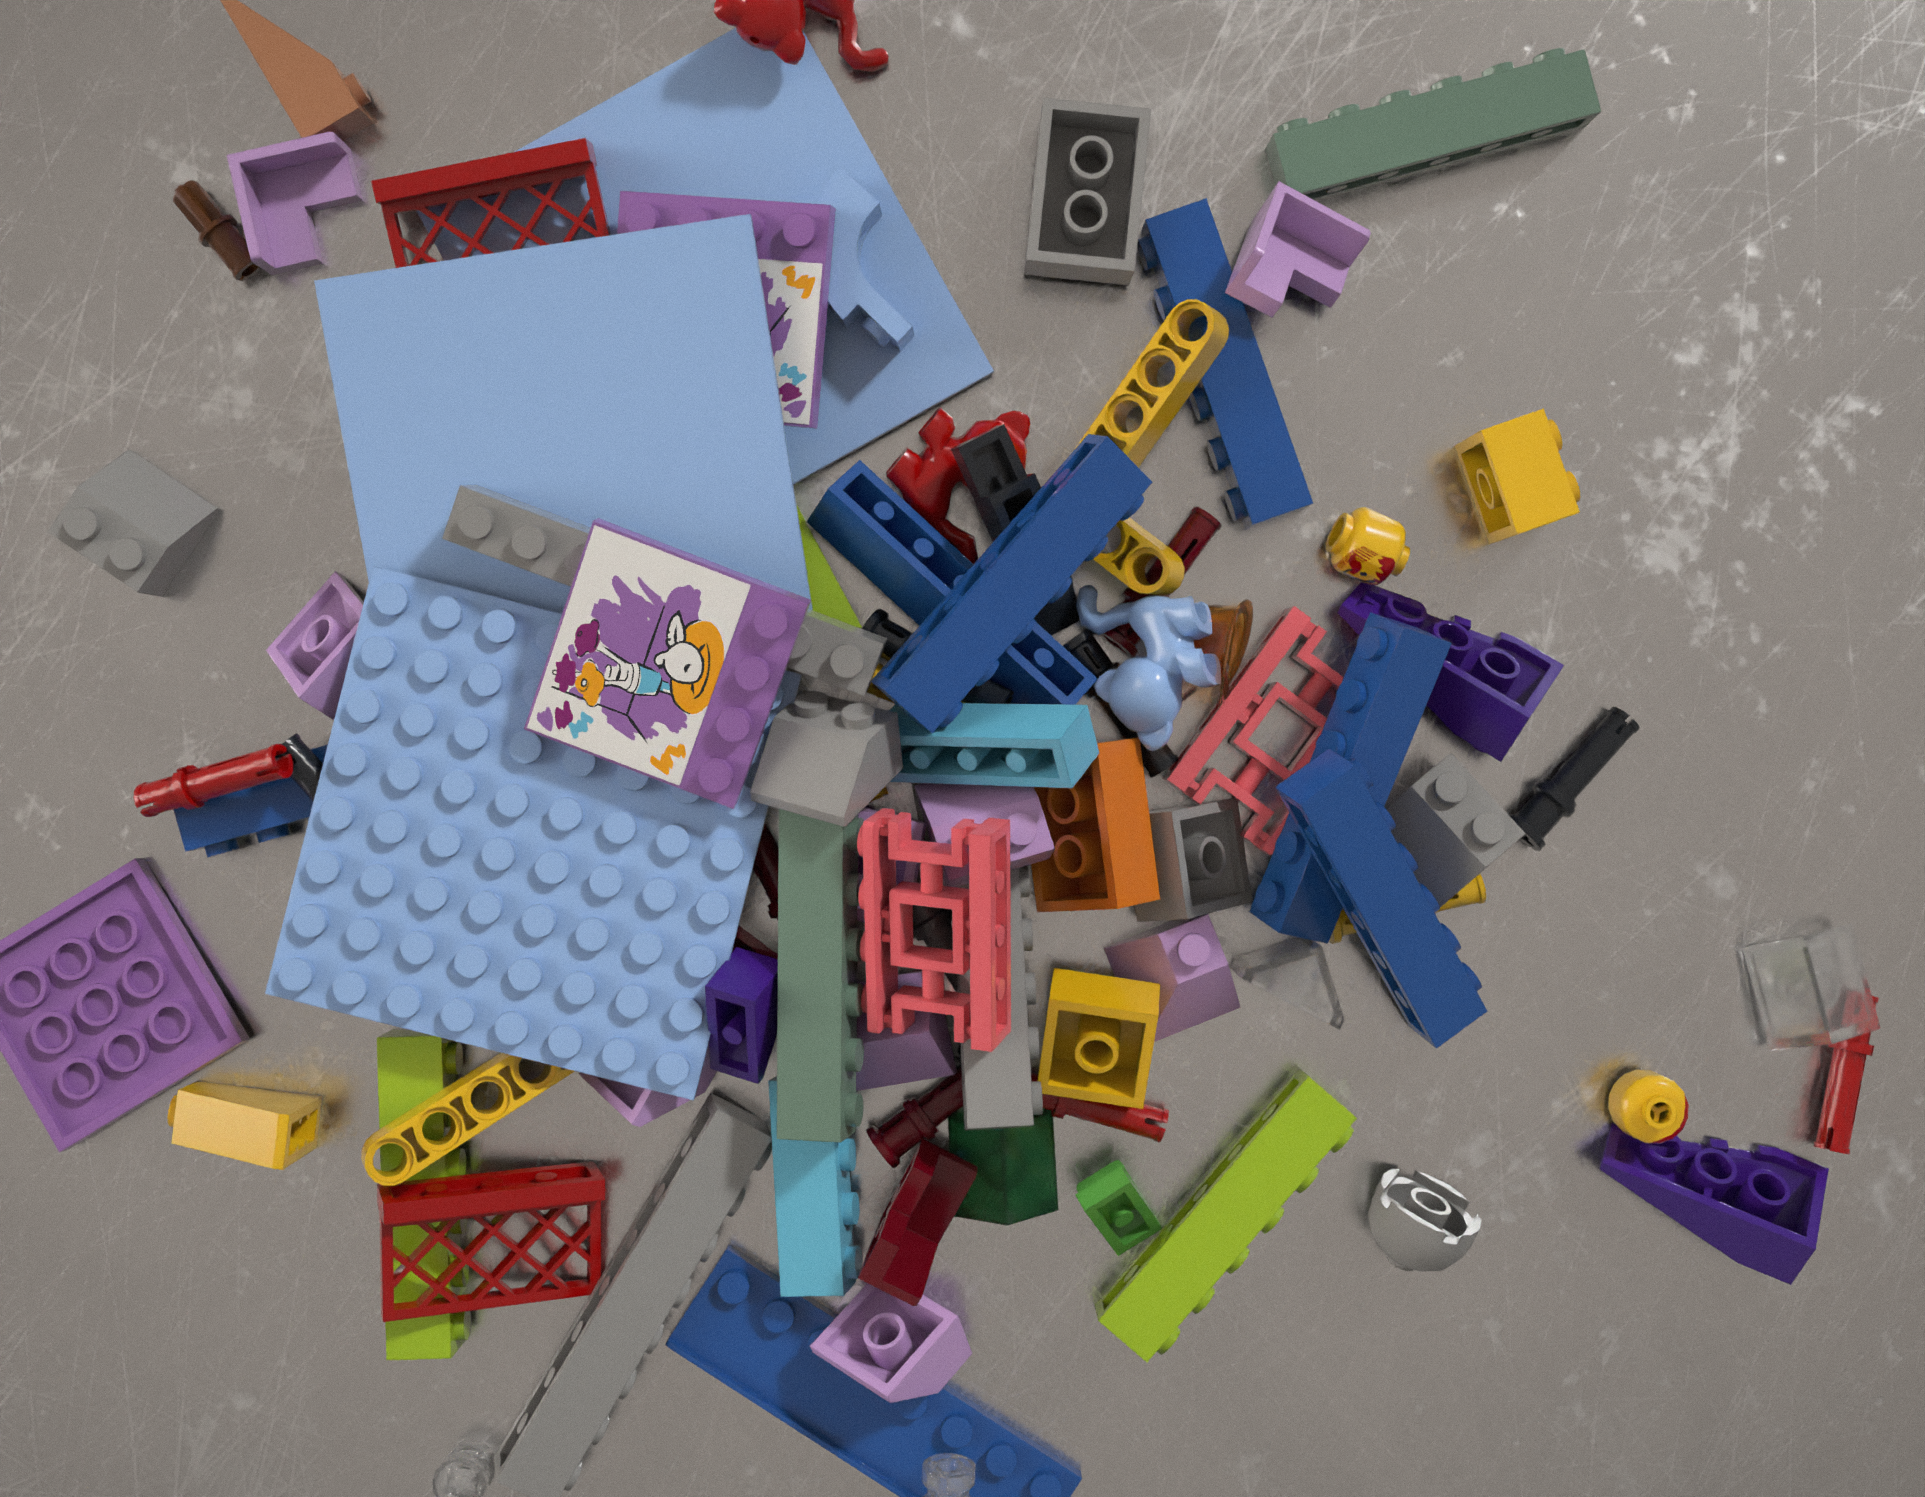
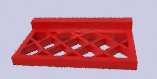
M586 138L371 181L375 201L381 204L396 268L419 265L423 260L428 263L439 262L430 256L428 252L443 228H446L468 243L460 258L471 257L476 249L483 254L494 253L480 244L496 216L522 233L512 250L522 249L529 238L540 246L550 245L532 233L549 206L574 222L563 242L573 241L581 227L595 237L611 235L596 170L597 161L593 144ZM585 177L590 199L580 215L576 217L554 202L553 199L564 181ZM552 184L546 195L533 188ZM525 189L542 200L526 227H523L500 211L512 191ZM499 194L493 206L481 199L482 197ZM473 200L489 211L473 238L447 222L459 202ZM446 205L440 216L428 209ZM419 210L436 222L420 248L403 238L397 214ZM592 210L597 230L585 223ZM406 248L416 254L410 265Z
M589 1161L411 1180L394 1186L377 1184V1206L380 1218L382 1321L389 1322L591 1295L601 1277V1200H605V1178L595 1162ZM587 1205V1221L572 1237L554 1223L568 1207ZM550 1209L545 1215L539 1211ZM528 1212L539 1222L517 1243L500 1228L514 1213ZM487 1216H495L491 1221L486 1218ZM473 1218L484 1229L463 1250L445 1234L458 1220ZM434 1222H441L437 1227H434L431 1224ZM418 1225L429 1235L407 1256L393 1245V1227ZM549 1229L565 1244L544 1265L527 1250ZM494 1235L508 1246L511 1251L490 1272L475 1260L473 1256ZM586 1238L587 1250L580 1245ZM439 1242L456 1255L457 1258L436 1279L417 1263ZM575 1251L587 1261V1279L564 1282L554 1272ZM393 1257L401 1263L395 1271L393 1268ZM522 1258L535 1268L538 1273L525 1287L511 1289L500 1279ZM467 1264L481 1275L484 1280L471 1294L456 1295L446 1285ZM410 1271L429 1285L416 1301L394 1303V1288ZM547 1280L552 1282L551 1284H544ZM493 1287L498 1289L496 1291H490ZM438 1293L443 1296L441 1298H435L438 1295Z

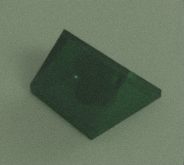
M1043 1108L1042 1115H1033V1126L1022 1128L964 1130L963 1109H958L948 1117L950 1153L978 1167L977 1176L954 1217L1008 1226L1058 1211L1053 1116H1051V1110Z

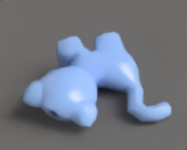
M1084 585L1079 589L1076 603L1081 625L1101 635L1120 625L1130 623L1133 630L1143 640L1147 650V656H1136L1127 659L1118 668L1110 669L1099 676L1094 685L1095 691L1099 697L1109 703L1113 713L1129 730L1137 732L1139 740L1149 751L1161 749L1168 743L1173 733V721L1182 708V680L1184 679L1188 683L1203 688L1221 684V667L1216 654H1203L1201 648L1196 649L1194 647L1193 641L1212 634V619L1208 604L1202 601L1194 603L1192 596L1171 599L1167 596L1149 595L1134 602L1120 603L1107 612L1101 613L1097 611V589L1092 585Z

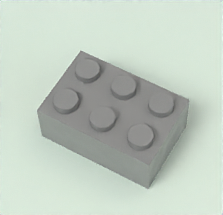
M1043 97L1024 275L1120 285L1130 284L1135 272L1151 118L1150 108Z

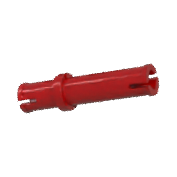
M273 744L265 749L200 768L194 765H187L178 768L177 772L173 773L172 776L137 785L134 790V802L137 808L153 803V806L143 808L140 811L145 817H154L160 813L181 807L187 810L203 807L205 805L204 802H207L208 799L274 780L289 778L293 772L292 756L287 754L275 758L276 755L285 753L287 748L282 744Z
M1842 991L1843 999L1836 1036H1830L1828 1047L1833 1048L1816 1141H1814L1813 1146L1850 1155L1851 1149L1849 1147L1867 1055L1873 1056L1874 1045H1870L1869 1041L1876 1003H1878L1879 998L1861 993L1856 994L1855 992Z
M1031 1072V1082H1037L1038 1074ZM1042 1094L1043 1108L1051 1110V1116L1063 1119L1065 1115L1153 1139L1158 1143L1161 1142L1166 1130L1165 1128L1145 1123V1119L1167 1123L1169 1110L1166 1108H1157L1144 1104L1143 1109Z

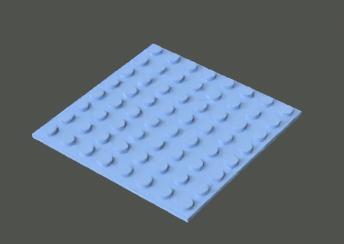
M736 28L517 151L582 138L589 140L593 144L595 152L596 170L611 235L617 234L620 191L817 204L826 183L838 167L841 166L880 203L882 217L870 229L862 246L860 257L861 271L867 282L913 326L915 336L901 351L890 341L882 347L861 327L860 324L866 319L863 315L846 329L835 317L829 306L827 307L818 427L814 429L784 426L793 485L988 377L994 373V370L804 31H802L806 39L804 55L797 65L785 63L773 51H763L751 46L740 37ZM585 177L564 181L553 199L554 202L576 217L580 215L590 199ZM552 184L533 188L546 195ZM525 189L512 191L500 211L523 227H526L542 200ZM499 194L482 197L481 199L493 206ZM473 200L462 201L458 203L447 222L473 238L489 211ZM446 205L428 209L440 216ZM549 206L532 233L549 244L562 243L574 222ZM417 210L420 219L428 233H430L436 222ZM592 210L585 223L597 230ZM496 216L480 244L494 253L510 251L522 233ZM581 227L573 241L596 237ZM446 228L442 229L434 242L444 261L460 258L468 246L467 242ZM529 238L522 249L540 245ZM476 249L472 256L484 255Z
M751 214L314 280L368 581L370 580L372 568L375 566L562 614L571 589L570 586L442 539L460 485H479L591 527L594 520L600 518L811 600ZM812 601L810 602L808 608L810 610H813Z
M373 566L265 994L694 1101L711 1034L707 1027L705 985L722 964L730 959L769 807L768 805L751 801V787L773 719L788 704H794L802 674L785 671L735 808L732 809L524 729L562 616L561 613Z

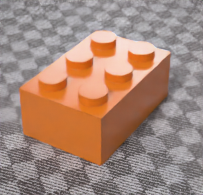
M1139 738L1097 742L1098 756L1073 788L1034 787L1055 847L1049 859L1031 864L1037 912L1120 909L1160 900Z

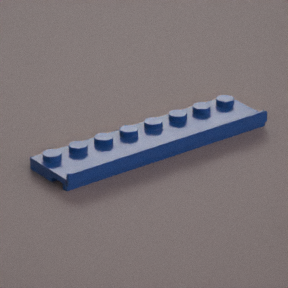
M730 1244L726 1247L665 1343L668 1348L899 1497H1071L1082 1480L1080 1470L947 1384L937 1394L889 1403L814 1354L810 1345L831 1324L838 1314L810 1296L781 1297L780 1276Z

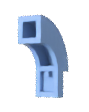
M839 166L826 183L817 201V204L831 205L836 208L828 306L846 329L863 315L866 319L860 324L861 327L880 346L884 347L890 341L901 351L915 336L913 326L867 282L860 265L864 240L870 229L882 217L880 203L845 169Z

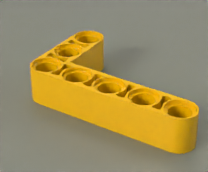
M1187 299L1178 303L1170 311L1079 444L1088 434L1108 436L1139 468L1224 348L1229 336V327L1225 317L1211 306L1197 299ZM1206 316L1208 320L1206 333L1200 339L1190 341L1188 334L1191 323L1198 317ZM1173 361L1175 365L1173 380L1168 385L1159 387L1157 382L1159 369L1165 363ZM1140 406L1143 411V421L1137 430L1129 433L1126 427L1127 415L1133 408ZM1130 517L1123 521L1119 520L1116 524L1121 532V542L1118 548L1109 553L1105 547L1093 560L1130 589L1138 593L1166 596L1176 591L1184 579L1185 568L1182 559L1176 552ZM1157 556L1161 560L1163 572L1160 579L1155 584L1150 585L1145 577V567L1152 558Z
M499 1053L374 1132L365 1141L361 1149L363 1166L367 1174L376 1183L384 1186H394L402 1183L575 1071L544 1064V1069L537 1078L524 1080L519 1073V1063L522 1058ZM485 1081L494 1082L498 1088L496 1102L485 1110L474 1108L471 1103V1094L474 1088ZM436 1112L449 1114L451 1128L443 1138L430 1140L424 1137L422 1128L427 1117ZM395 1143L401 1146L403 1149V1159L396 1168L390 1171H382L373 1165V1156L382 1145Z

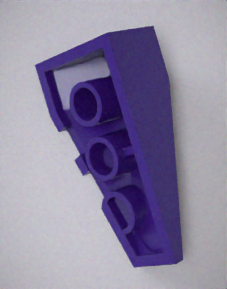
M1363 582L1359 583L1337 612L1359 636L1371 612L1417 627L1452 643L1427 706L1455 735L1469 742L1476 750L1487 753L1502 762L1564 667L1560 662L1515 636L1500 632L1497 639L1470 630L1471 620L1454 615L1451 621L1440 619L1427 614L1426 608L1419 601Z
M1616 1124L1611 1125L1599 1166L1601 1171L1735 1262L1787 1284H1792L1816 1250L1829 1168L1775 1147L1758 1145L1755 1151L1729 1148L1727 1140L1710 1138L1707 1144L1682 1141L1678 1136L1661 1144L1644 1143L1623 1132Z

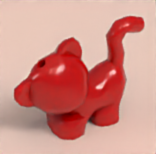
M716 0L714 3L713 12L719 20L728 25L735 26L740 37L751 46L763 51H773L785 63L797 65L804 55L806 39L802 31L806 23L805 8L820 14L825 19L837 21L838 54L852 69L874 72L886 67L889 55L884 48L862 51L857 45L858 23L854 12L855 0Z
M940 407L918 432L926 442V448L918 455L906 447L888 468L886 476L901 491L902 499L974 564L978 560L975 537L956 527L947 519L951 494L955 485L961 481L965 488L969 490L951 448L995 426L1004 424L1025 469L1027 456L1025 439L1029 434L1030 418L1020 411H1010L1000 414L994 420L976 421L962 436L956 438L952 436L955 431L953 418Z

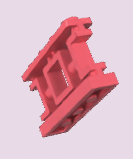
M1295 606L1285 609L1178 755L1179 759L1170 766L1162 777L1164 781L1200 805L1215 785L1255 813L1240 833V836L1268 855L1273 854L1276 841L1282 832L1289 811L1284 806L1266 832H1264L1262 829L1274 812L1254 798L1252 794L1268 772L1284 781L1310 762L1317 739L1327 720L1324 715L1315 710V707L1330 687L1338 690L1344 678L1311 654L1327 631L1319 625L1316 626L1310 622L1312 618ZM1298 636L1303 638L1304 640L1291 657L1314 674L1298 696L1279 682H1272L1262 697L1259 696L1257 692ZM1277 699L1317 728L1288 769L1248 740ZM1236 721L1240 723L1241 726L1229 743L1251 758L1247 766L1235 782H1232L1215 768H1209L1201 781L1197 783L1194 780Z
M882 808L863 822L857 837V850L859 855L863 857V880L859 887L858 901L860 908L864 910L865 931L860 941V957L863 962H866V983L862 990L861 1008L864 1013H867V1031L879 1034L888 1027L892 1028V1033L903 1034L915 1022V1010L954 1016V1042L965 1043L968 1039H971V1049L993 1052L1011 1032L1010 820L988 818L983 823L977 824L974 823V819H962L951 828V844L912 840L911 813L900 812L895 815L894 809ZM896 860L920 863L921 883L901 881L896 885ZM969 862V889L943 886V865L963 868ZM913 905L952 910L953 950L913 945ZM898 966L922 969V987L903 985L898 990ZM970 969V994L945 991L944 973L964 975Z

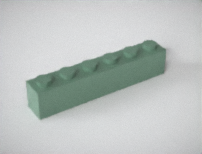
M1564 48L1548 50L1535 56L1532 59L1533 63L1514 68L1513 62L1500 63L1484 70L1481 73L1482 77L1463 82L1462 76L1445 78L1431 85V91L1414 96L1411 95L1410 90L1397 91L1379 100L1380 105L1360 110L1359 104L1342 106L1331 111L1328 114L1329 119L1309 124L1307 118H1298L1285 122L1276 128L1277 133L1272 135L1265 148L1275 186L1280 181L1313 200H1319L1584 128L1602 112L1585 49L1568 54L1565 53Z
M779 809L777 1139L841 1143L856 1132V1127L861 1125L863 1118L862 1094L856 1093V1072L861 1071L864 1060L863 1041L861 1038H857V1017H860L863 1012L861 1008L863 985L857 983V961H861L860 941L864 933L862 928H857L858 893L863 880V874L858 873L857 837L864 822L863 818H858V814L846 827Z

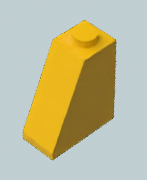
M196 1081L179 1089L177 1095L170 1102L167 1120L168 1125L173 1127L171 1143L272 1169L284 1170L316 1149L323 1096Z

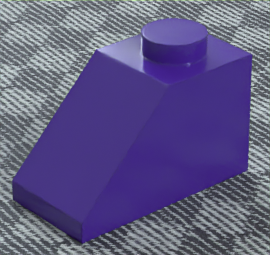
M736 947L731 953L729 961H725L705 985L707 1027L711 1033L709 1040L710 1069L759 1084L764 1078L777 1036L778 959Z

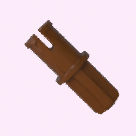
M190 180L174 190L173 202L199 232L198 241L204 247L212 248L237 281H244L261 269L250 259L246 239L236 228L237 220L231 214L225 215L197 181Z

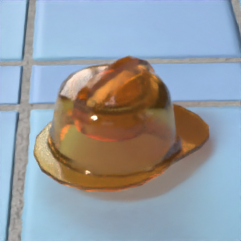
M1248 599L1243 600L1238 606L1208 605L1212 619V634L1199 640H1193L1196 649L1201 648L1203 654H1216L1221 667L1220 705H1224L1230 681L1240 667L1249 641L1253 621L1252 601Z

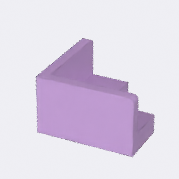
M325 132L226 155L251 261L270 275L323 264L311 212L363 201L351 149L334 132Z
M1278 181L1249 225L1225 293L1272 318L1283 304L1288 286L1331 308L1342 293L1349 267L1368 243L1371 232L1369 229Z

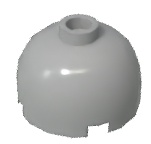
M1391 1169L1383 1173L1371 1201L1368 1219L1373 1238L1380 1249L1386 1254L1388 1261L1404 1271L1429 1272L1443 1271L1461 1260L1472 1246L1481 1225L1478 1213L1472 1220L1471 1216L1465 1211L1470 1202L1445 1182L1426 1173L1415 1171L1413 1175L1415 1181L1405 1177H1397L1401 1169Z

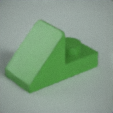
M1120 1160L1111 1162L1078 1183V1193L1075 1194L1078 1201L1118 1256L1163 1229Z

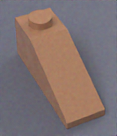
M220 0L301 138L325 132H334L342 141H345L374 124L364 108L365 105L371 102V99L354 73L345 76L331 60L240 1Z

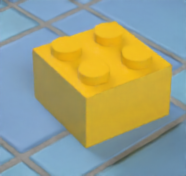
M1544 408L1483 429L1455 445L1489 545L1580 513L1577 502L1580 501V489L1577 480L1571 471H1565L1559 451L1562 449L1561 434L1556 423L1552 419H1547Z
M1054 968L1038 1074L1042 1094L1143 1109L1159 1015L1160 984Z

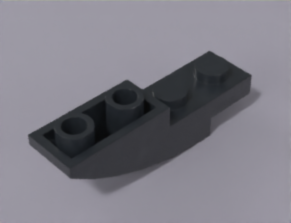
M1004 424L995 426L951 448L993 542L1041 488L1035 473L1026 474ZM1073 581L1062 597L1053 603L1047 602L1034 617L1035 621L1051 636L1079 621Z

